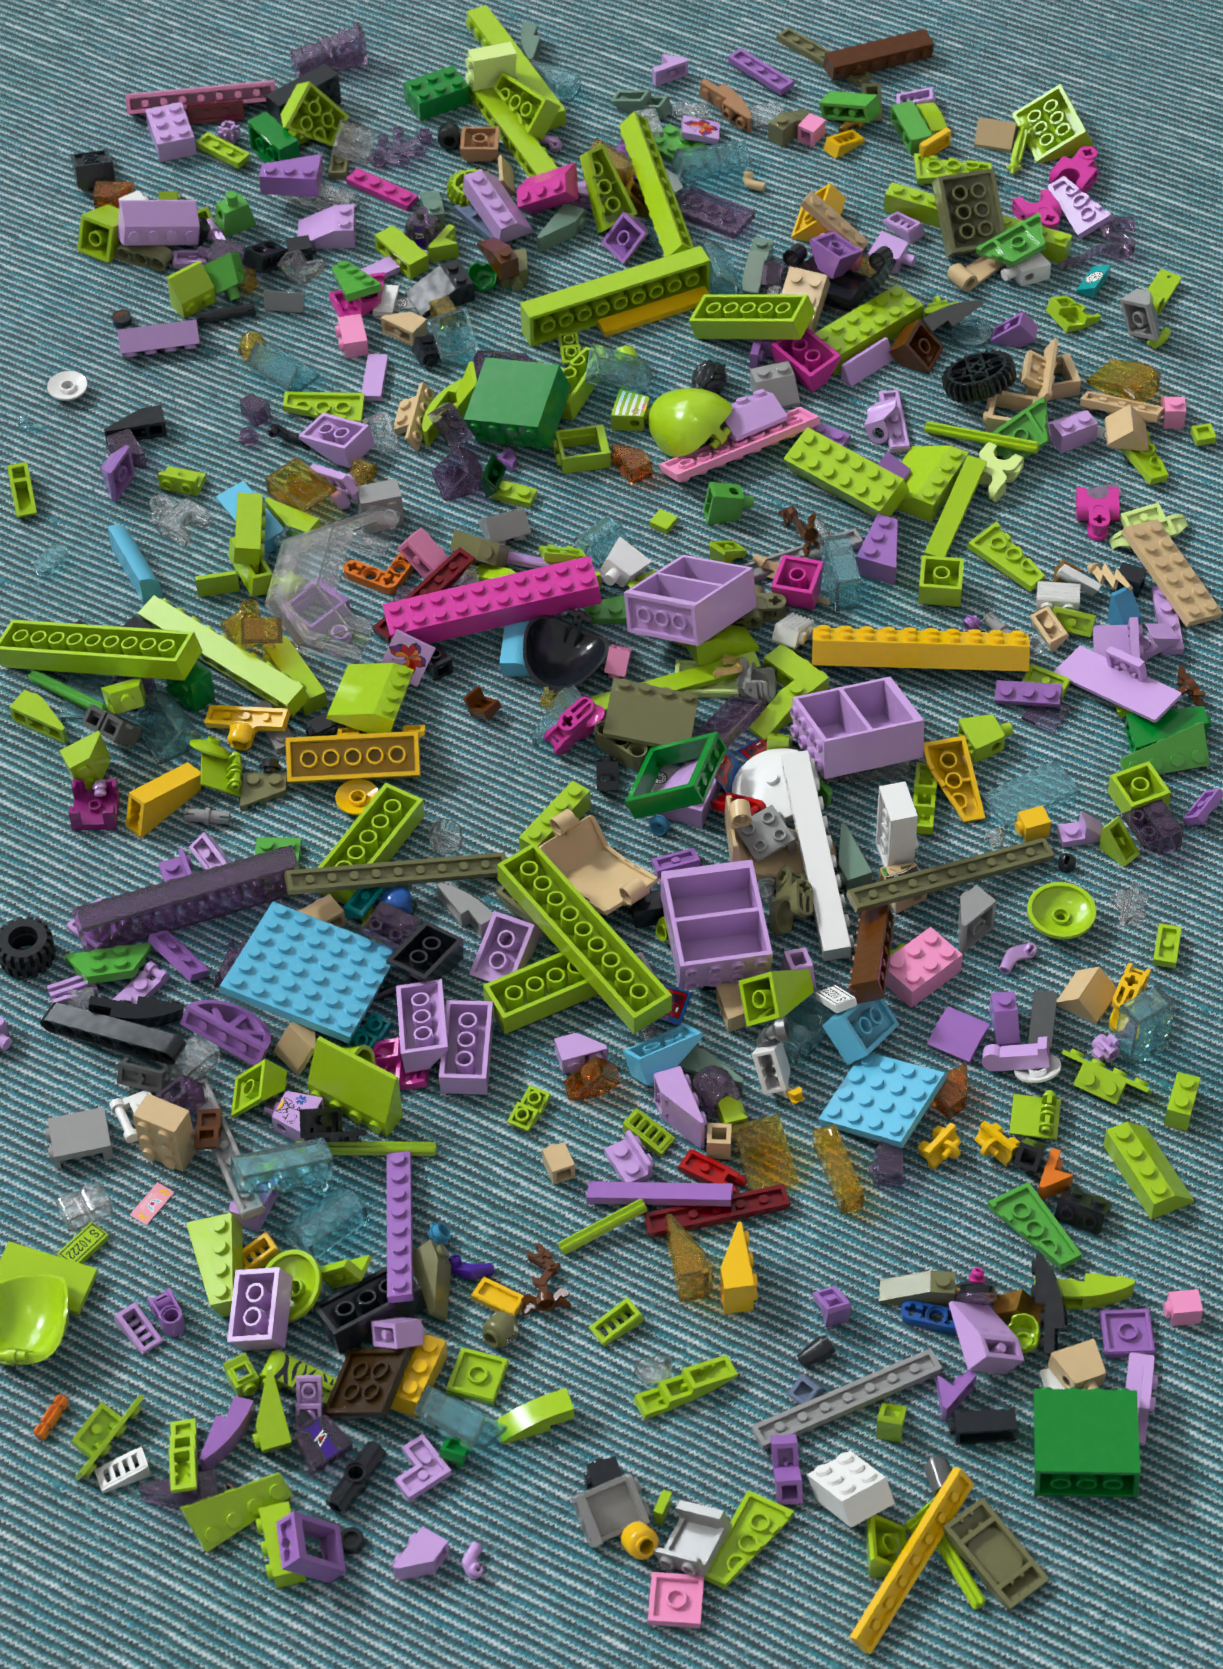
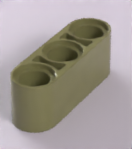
M120 243L115 250L116 256L121 261L160 272L166 268L173 258L171 249L163 245H123Z
M605 721L598 722L594 728L596 746L610 756H614L615 759H618V761L630 769L640 771L648 753L647 746L603 737Z

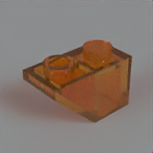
M96 181L93 193L95 209L107 204L119 208L118 198L135 192L134 182Z
M617 443L612 444L611 461L614 465L618 466L622 477L626 478L630 484L653 476L652 461L643 449Z
M595 1056L565 1079L564 1084L568 1100L575 1101L603 1096L620 1084L615 1063Z
M964 1063L948 1072L946 1081L931 1103L934 1108L949 1120L966 1107L967 1065Z

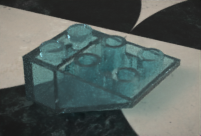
M815 988L810 996L783 1017L787 1018L791 1030V1039L784 1041L783 1046L787 1058L796 1065L812 1054L826 1038L827 1034L822 1025L836 1014V1012L816 1000L815 992H818V990ZM775 1020L765 1022L764 1028L773 1025Z

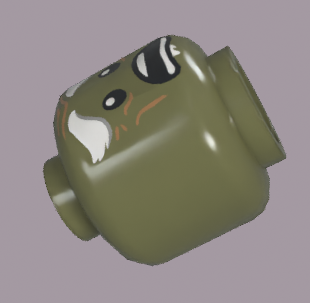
M503 1311L494 1313L482 1327L484 1341L493 1348L508 1346L519 1333V1326L515 1316Z

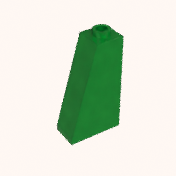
M1204 706L1169 709L1156 723L1135 713L1126 714L1124 729L1132 753L1199 722L1204 723L1205 736H1207V730L1211 727V718L1209 714H1206Z

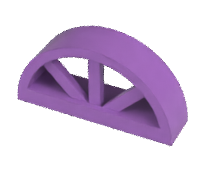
M217 1000L192 1002L186 1005L180 1023L185 1028L252 1065H256L265 1059L271 1042L270 1031L260 1018L250 1011L228 1002Z

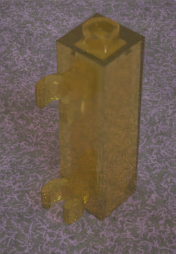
M836 1124L814 1130L812 1144L840 1213L855 1212L863 1208L864 1192Z

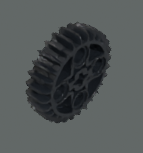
M985 350V352L978 351L976 354L964 355V358L957 359V362H952L951 366H947L942 375V385L947 397L951 398L952 401L956 400L958 403L961 401L963 403L968 401L970 403L974 401L980 402V400L995 397L996 394H1002V391H1007L1008 387L1012 386L1017 377L1016 367L1013 359L1006 352L1002 353L1000 350L997 352L995 350L988 352V350Z

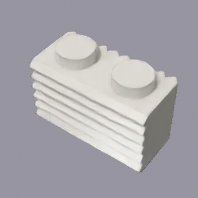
M1038 581L1036 612L1047 606L1050 607L1052 612L1054 606L1079 611L1081 584Z
M793 612L775 624L772 641L796 649L808 641V639H812L813 628H815L813 627L814 620L806 619V617L799 616L798 613L794 614Z

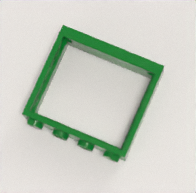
M718 731L649 749L625 801L627 809L630 810L635 819L704 803L727 751V747ZM699 758L688 784L651 792L663 766Z

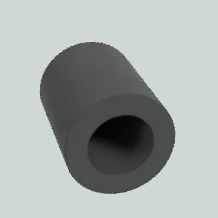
M941 1456L930 1458L924 1466L934 1497L938 1494L952 1471L948 1459Z

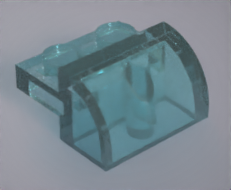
M611 516L604 517L573 540V543L584 551L586 557L590 555L600 568L619 537L633 546V542L620 529L622 524Z

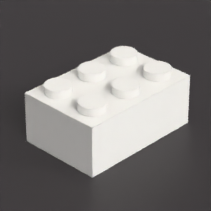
M851 1451L838 1455L836 1459L827 1464L817 1466L814 1471L807 1474L816 1501L849 1527H853L895 1504L886 1477Z

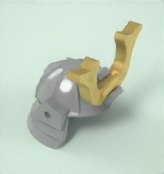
M723 654L721 665H735L731 667H716V670L713 671L714 678L737 673L739 674L736 681L737 690L742 697L748 700L764 702L765 704H769L774 699L777 693L776 670L773 667L756 668L754 662H752L751 666H748V661L744 657Z

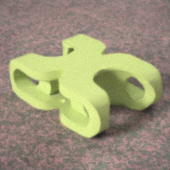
M988 442L979 452V459L987 461V466L979 484L988 485V499L997 502L1006 492L1005 483L1013 482L1021 473L1024 466V457L1014 454L1007 460L997 459V445Z

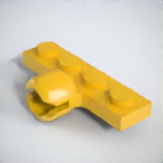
M210 705L204 724L207 728L230 729L227 737V742H229L230 746L236 750L247 751L251 748L255 734L258 731L285 732L291 713L285 708Z

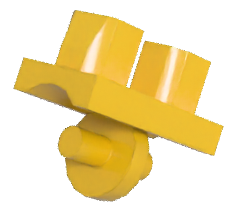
M987 1121L980 1124V1131L974 1139L975 1142L982 1146L980 1154L984 1157L991 1154L1005 1166L1009 1165L1014 1154L1018 1151L1020 1141L1015 1137L1006 1138L999 1124L994 1123L990 1125Z
M949 1123L946 1128L937 1126L932 1132L933 1141L931 1143L922 1141L918 1146L920 1156L927 1159L930 1168L936 1169L948 1157L957 1159L960 1156L958 1147L961 1144V1140L956 1134L957 1127L955 1124Z

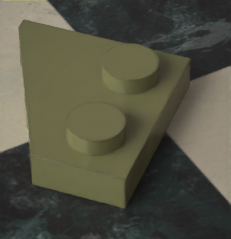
M243 773L240 810L246 811L249 805L257 802L262 805L272 799L286 796L287 773Z

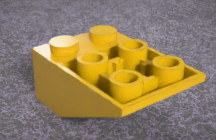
M742 1222L737 1223L720 1268V1294L724 1315L753 1311L754 1301L758 1300L757 1274L753 1273V1254L749 1252L748 1248L750 1245L748 1231H743Z

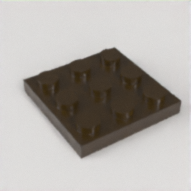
M408 1348L349 1349L323 1414L328 1419L387 1418L413 1353Z

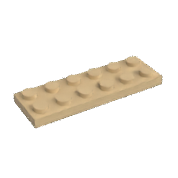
M1158 519L1123 528L1122 535L1186 627L1221 618L1223 612Z

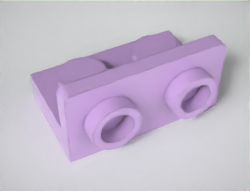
M630 1130L625 1132L624 1140L604 1148V1154L622 1182H644L652 1178L653 1159L650 1154H645L639 1137H634Z

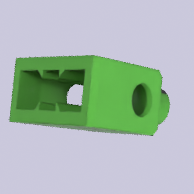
M228 191L225 194L226 199L217 202L215 224L222 229L225 238L256 226L250 206L241 194H237L235 191Z
M230 252L203 265L215 287L216 294L227 293L231 302L241 298L237 287L246 283V277L239 252Z
M709 482L703 507L707 525L739 520L743 508H753L754 498L752 495L744 496L739 484Z

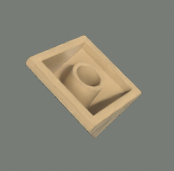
M979 117L974 147L1011 152L1018 130L1017 123Z
M1131 404L1105 417L1107 447L1148 452L1146 423Z
M1100 967L1077 970L1058 998L1056 1006L1097 1025L1111 1004L1117 988Z
M292 1022L288 1025L273 1050L297 1075L302 1073L314 1053L316 1045L315 1030Z

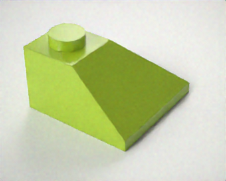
M473 361L469 362L456 392L457 402L453 403L456 415L460 414L461 422H464V416L477 383Z
M264 1059L235 1078L231 1117L236 1118L282 1093L287 1085V1070Z

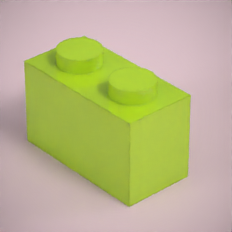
M1177 1072L1166 1111L1165 1126L1188 1131L1201 1077Z

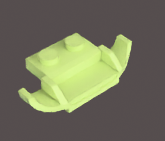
M1159 502L1121 513L1119 517L1123 527L1158 519L1170 538H1175L1182 533L1184 528L1188 527L1183 514L1165 517ZM1122 530L1109 539L1112 549L1117 547L1131 548L1122 535Z

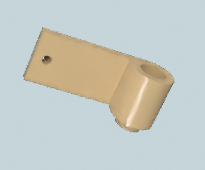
M981 256L967 267L960 263L951 265L947 271V278L964 292H969L1005 266V264Z

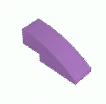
M234 1396L227 1416L216 1415L199 1458L202 1471L208 1472L219 1464L241 1441L256 1414L254 1400Z

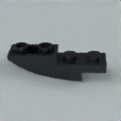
M99 995L90 996L88 1011L151 1028L181 1020L184 1014V1004L174 1000H157L152 996H138L137 1004H133L128 1000L117 1001Z
M1036 1253V1260H1032L1031 1266L1032 1275H1035V1285L1031 1286V1298L1035 1300V1304L1038 1307H1045V1310H1041V1325H1045L1044 1335L1040 1337V1348L1044 1350L1046 1356L1050 1357L1052 1352L1058 1351V1332H1068V1316L1063 1292L1053 1269L1041 1253Z

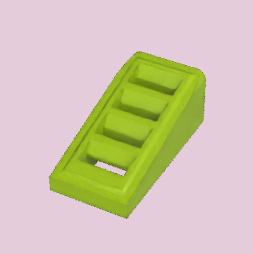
M637 1108L623 1122L624 1134L630 1130L634 1137H639L643 1146L659 1156H662L675 1141L674 1136ZM652 1133H655V1135L651 1139H649L650 1135ZM660 1138H663L664 1140L659 1145H657L656 1142Z
M627 1297L589 1326V1329L605 1347L640 1325L645 1319ZM627 1311L632 1315L629 1319L624 1314ZM620 1316L624 1323L620 1324L616 1318ZM612 1321L617 1328L612 1330L608 1325L609 1322ZM601 1327H604L609 1333L606 1337L599 1330Z

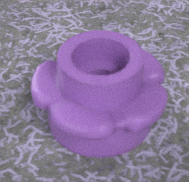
M968 614L962 620L967 630H980L979 626L982 625L976 615L971 616Z

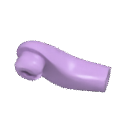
M1027 943L1008 949L1003 956L999 971L1008 975L1016 962L1034 957L1037 952L1036 945L1034 943Z

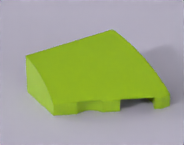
M1068 296L1050 297L1046 308L1048 314L1066 333L1084 329L1101 319L1100 314L1091 315L1085 311L1086 306L1075 302Z

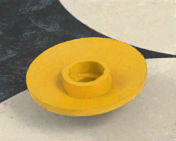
M364 779L350 780L338 788L335 795L336 804L340 810L347 814L360 815L379 790L370 781Z

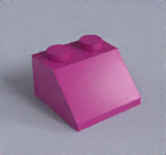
M783 555L771 585L772 593L784 595L786 605L814 610L820 594L824 561Z

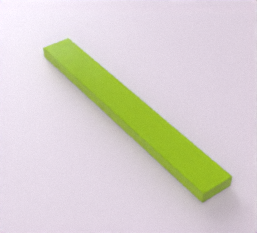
M755 651L735 656L746 658L748 666H751L752 662H754L756 668H761ZM721 660L641 683L686 692L737 678L739 674H728L714 678L713 671L716 670V667H731L735 665H721ZM611 691L591 696L590 699L595 704L603 707L607 713Z

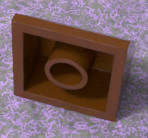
M918 319L903 326L889 353L900 366L928 374L938 360L944 346L926 325Z

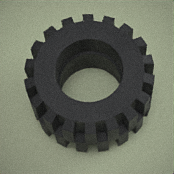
M19 917L16 921L13 919L8 921V925L4 924L1 927L2 931H0L1 968L8 975L13 974L15 978L23 976V979H28V976L32 975L36 977L38 973L41 972L43 974L46 972V967L50 968L52 961L56 957V949L48 925L45 922L42 923L38 918L33 920L32 917H27L26 919ZM33 945V946H32L31 948H29V949L18 950L19 948H21V947H23V946Z

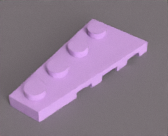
M1065 176L1048 185L1050 192L1059 202L1063 213L1079 239L1114 219L1108 211H1105L1097 202L1095 203L1086 193L1080 191Z

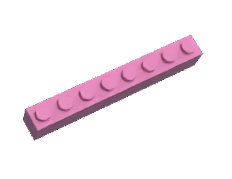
M268 80L130 93L125 95L127 113H146V109L182 102L184 109H187V105L236 100H243V103L266 101L265 95L275 90V81Z

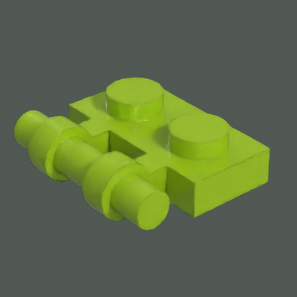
M553 544L539 546V554H541L543 560L552 565L586 557L583 550L573 546L556 547Z

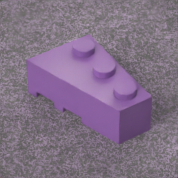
M322 154L262 164L259 174L261 194L318 197L324 172Z
M881 514L877 515L856 556V574L895 585L898 519Z

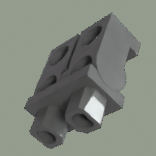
M90 704L81 723L94 731L99 730L101 735L112 741L123 743L130 747H134L143 734V731H141L142 727L92 704Z

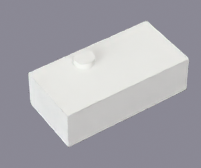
M906 782L879 786L876 846L884 867L914 862L915 849H918L916 837L918 815Z

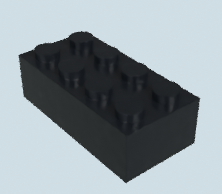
M324 63L265 95L268 114L275 117L277 122L282 125L281 113L296 85L309 81L338 106L342 103L339 74Z

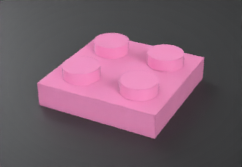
M652 1572L648 1625L700 1628L704 1576Z

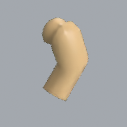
M744 171L742 181L745 186L751 190L764 192L766 183L755 181L752 171Z

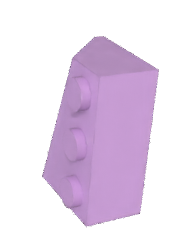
M699 759L683 765L657 791L688 784ZM714 778L708 795L702 804L655 815H662L671 820L702 828L712 807L710 801L717 797L721 785Z

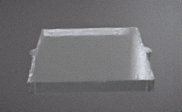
M780 102L748 106L755 129L768 127L769 121L778 114L785 112Z

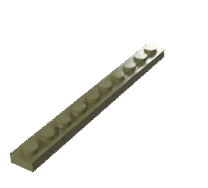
M1044 837L849 889L846 896L855 913L1051 861L1055 854Z
M505 852L286 870L284 876L288 895L498 877L497 864L504 861L506 856Z

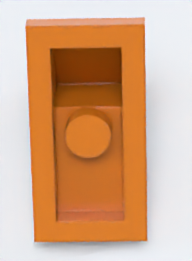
M1051 1148L1039 1184L1038 1195L1042 1200L1062 1193L1067 1186L1072 1187L1073 1175L1061 1171L1064 1161L1060 1160L1061 1150Z

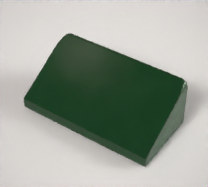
M493 454L490 456L481 477L486 498L497 492L507 469Z

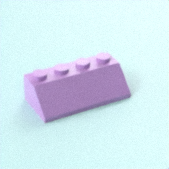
M483 170L464 175L463 192L495 238L505 243L533 232L532 227L496 176Z
M120 200L117 237L123 245H198L200 225L195 200Z
M197 320L117 330L120 353L125 354V357H135L137 352L145 351V355L157 354L158 349L172 352L177 351L176 347L184 346L185 350L195 349L196 344H200Z
M442 979L396 986L400 1049L405 1073L429 1069L448 1051Z

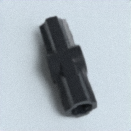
M367 1441L355 1460L345 1467L343 1477L326 1500V1505L332 1511L339 1515H345L357 1496L368 1488L369 1479L387 1455L386 1450L380 1444L374 1441ZM354 1476H361L359 1479H351Z

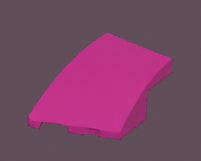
M385 273L368 274L381 283L383 291ZM342 290L329 292V300L338 317L361 314L362 317L381 303L382 291L349 302L346 301Z
M400 1037L376 1043L373 1048L375 1065L398 1076L400 1090L428 1087L429 1069L405 1073L401 1057Z

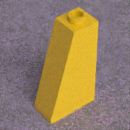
M187 762L129 792L126 827L140 838L145 836L201 790V772Z

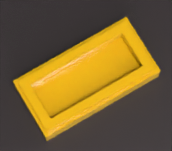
M946 127L920 143L919 154H921V157L929 158L930 155H935L950 146L951 130Z
M486 1277L482 1278L471 1294L472 1300L496 1312L510 1313L515 1318L524 1306L521 1303L523 1295Z

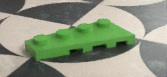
M340 261L337 265L331 266L332 274L336 282H338L339 288L342 289L347 302L382 291L380 282L349 261Z
M1029 1182L987 1202V1207L1060 1270L1081 1260V1252Z

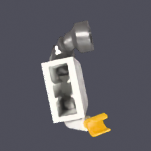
M785 1017L775 1019L773 1025L765 1027L759 1032L757 1039L758 1047L753 1051L752 1057L763 1094L776 1093L790 1099L791 1103L795 1105L805 1100V1097L802 1095L801 1087L792 1089L788 1086L790 1066L783 1042L791 1039L789 1022Z

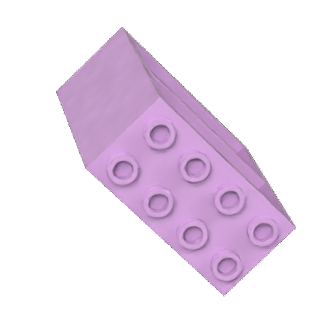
M687 555L680 556L624 592L628 632L695 646L701 645L756 608L753 568Z
M891 677L792 697V707H790V714L793 719V725L790 726L791 735L793 738H796L801 749L804 751L808 750L809 758H814L816 771L820 772L824 779L924 757V719Z
M752 860L661 871L660 896L679 990H693L702 986L715 987L722 983L738 984L739 980L771 972L773 953Z

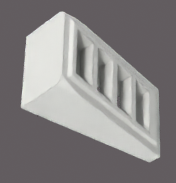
M142 1447L132 1450L95 1469L102 1494L151 1476ZM139 1463L140 1466L135 1468L134 1464ZM129 1466L130 1471L126 1473L124 1467ZM119 1469L121 1476L116 1478L114 1471ZM107 1473H109L112 1480L108 1483L106 1482L104 1476Z

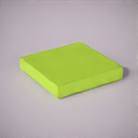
M461 1347L446 1387V1394L494 1406L509 1366V1359Z

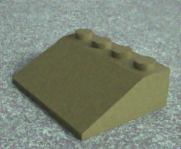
M994 168L938 176L932 182L946 258L976 253V247L1005 231Z
M613 678L602 736L653 747L689 739L692 737L699 695L672 690L667 687L652 686L647 683L632 682L627 679Z

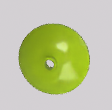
M1053 882L1045 884L1033 892L1028 901L1027 915L1033 927L1045 936L1055 939H1072L1085 934L1092 927L1096 918V905L1089 893L1081 887L1066 882Z
M296 1249L278 1254L265 1267H280L293 1276L288 1322L300 1319L311 1310L319 1297L322 1287V1273L316 1259L307 1252Z

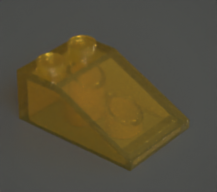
M1111 359L1091 375L1086 382L1106 395L1144 403L1159 391L1161 372L1146 363Z
M298 457L265 477L267 492L271 498L304 512L337 491L335 486Z
M240 617L221 621V627L235 645H242L243 649L255 648V644H263V648H276L275 644L283 643L282 617Z
M779 1114L732 1127L733 1141L750 1191L784 1184L787 1187L799 1183Z
M666 1214L667 1245L679 1301L686 1302L709 1298V1288H713L711 1260L706 1261L704 1250L672 1214Z

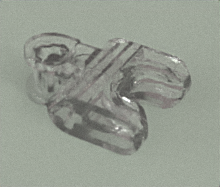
M157 495L152 497L149 502L152 510L151 518L157 523L156 528L158 532L182 547H186L191 543L189 530L185 527L198 525L206 528L212 522V516L206 508L186 498L178 504L164 495Z

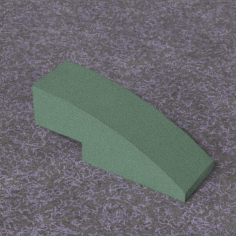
M523 22L521 48L523 54L534 68L541 52V36H538L537 23Z
M618 90L610 101L612 105L629 113L635 111L644 117L652 119H665L672 110L668 96H652L650 90Z

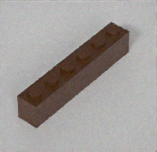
M926 29L826 52L823 68L831 81L848 78L851 75H861L865 71L869 73L931 58L934 42Z
M889 904L862 911L861 917H858L859 929L856 930L857 942L854 943L855 955L852 956L853 968L850 969L851 982H848L849 992L852 996L854 995L857 1004L880 1000L885 997L895 923Z

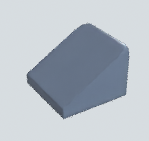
M800 1374L787 1395L799 1404H803L821 1396L825 1388L807 1375Z

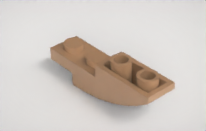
M706 79L700 82V97L721 109L722 117L725 120H728L747 133L752 132V116L743 99L724 83L718 87Z

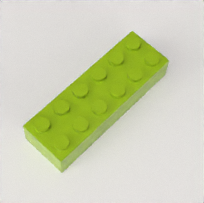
M896 284L817 331L815 334L841 355V359L832 375L834 376L841 372L843 363L886 337L891 342L897 338L903 326L918 319H923V304Z
M704 294L689 323L696 339L801 340L815 314V310L808 294Z
M808 427L783 458L791 472L875 518L878 514L890 517L910 491L903 478Z
M385 783L318 868L389 862L425 817L423 799ZM358 889L318 893L325 896L330 894L334 900L346 905Z
M562 952L483 985L484 1001H493L494 1018L504 1034L598 995L595 989Z

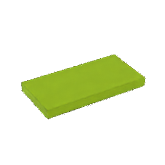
M8 1241L0 1259V1281L14 1276L54 1274L64 1277L67 1282L70 1313L80 1315L99 1272L97 1268Z

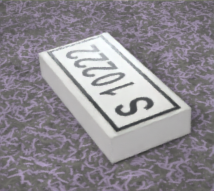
M836 985L815 992L816 1000L836 1013L857 1005L854 996Z

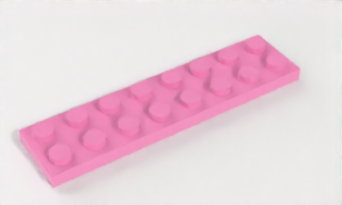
M798 407L786 412L789 420L739 441L727 438V441L722 446L719 445L716 450H713L707 444L686 456L675 457L660 463V470L678 482H686L690 477L703 475L715 467H723L729 461L740 460L746 454L759 452L761 448L776 445L785 438H793L807 427L814 429L815 426L821 424L820 417L802 407Z

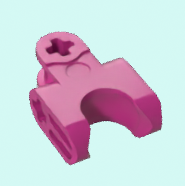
M1084 146L1079 149L1072 159L1063 156L1051 170L1049 184L1065 176L1068 180L1075 182L1080 191L1087 193L1095 184L1099 175V170L1096 169V162L1094 161L1097 157V150L1091 146Z
M1049 189L1040 191L1038 203H1029L1023 197L1012 199V211L1017 219L1024 221L1039 212L1042 226L1059 231L1057 225L1062 216V209Z
M1076 487V520L1087 521V534L1090 539L1094 541L1105 540L1108 537L1110 521H1119L1118 488H1109V493L1105 498L1095 499L1089 496L1086 487Z
M580 697L560 715L558 723L555 726L553 725L544 734L543 740L553 745V752L557 756L562 755L576 741L584 740L592 734L598 722L605 721L606 710L600 705L595 704L590 698Z

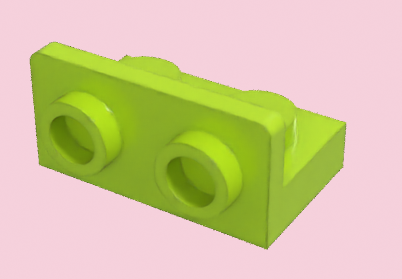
M167 466L165 472L158 473L160 489L194 496L199 495L207 480L206 473Z

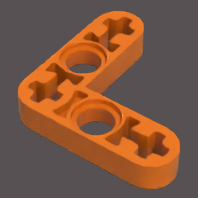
M401 553L397 555L386 571L357 560L347 561L343 566L346 579L387 595L396 593L415 569ZM397 568L405 569L402 573H397L394 570ZM369 575L376 576L373 580L366 579Z

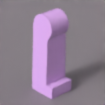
M1038 1037V1043L1001 1047L996 1044L987 1045L983 1049L982 1065L989 1071L1050 1068L1051 1054L1048 1037Z

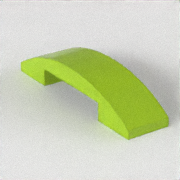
M462 379L441 391L427 408L422 423L426 446L429 447L438 436L437 424L448 409L454 406L453 403L457 402L456 392Z

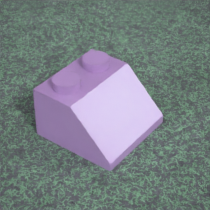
M1088 410L1074 412L1048 422L1050 441L1060 454L1096 441L1098 422Z

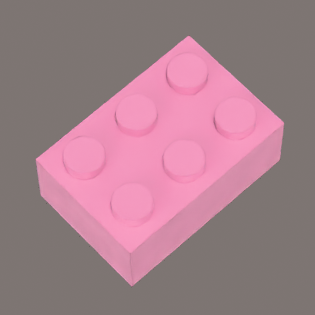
M930 927L890 956L886 986L912 1008L961 971L963 954Z

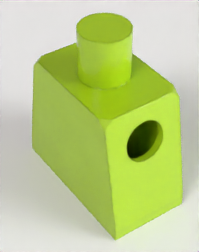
M141 677L101 688L106 707L113 714L145 706L147 696Z
M989 714L959 719L957 734L959 736L965 735L970 757L973 763H977L1001 752L1004 749L1005 737L1013 735V728L1010 722L999 725L995 716Z

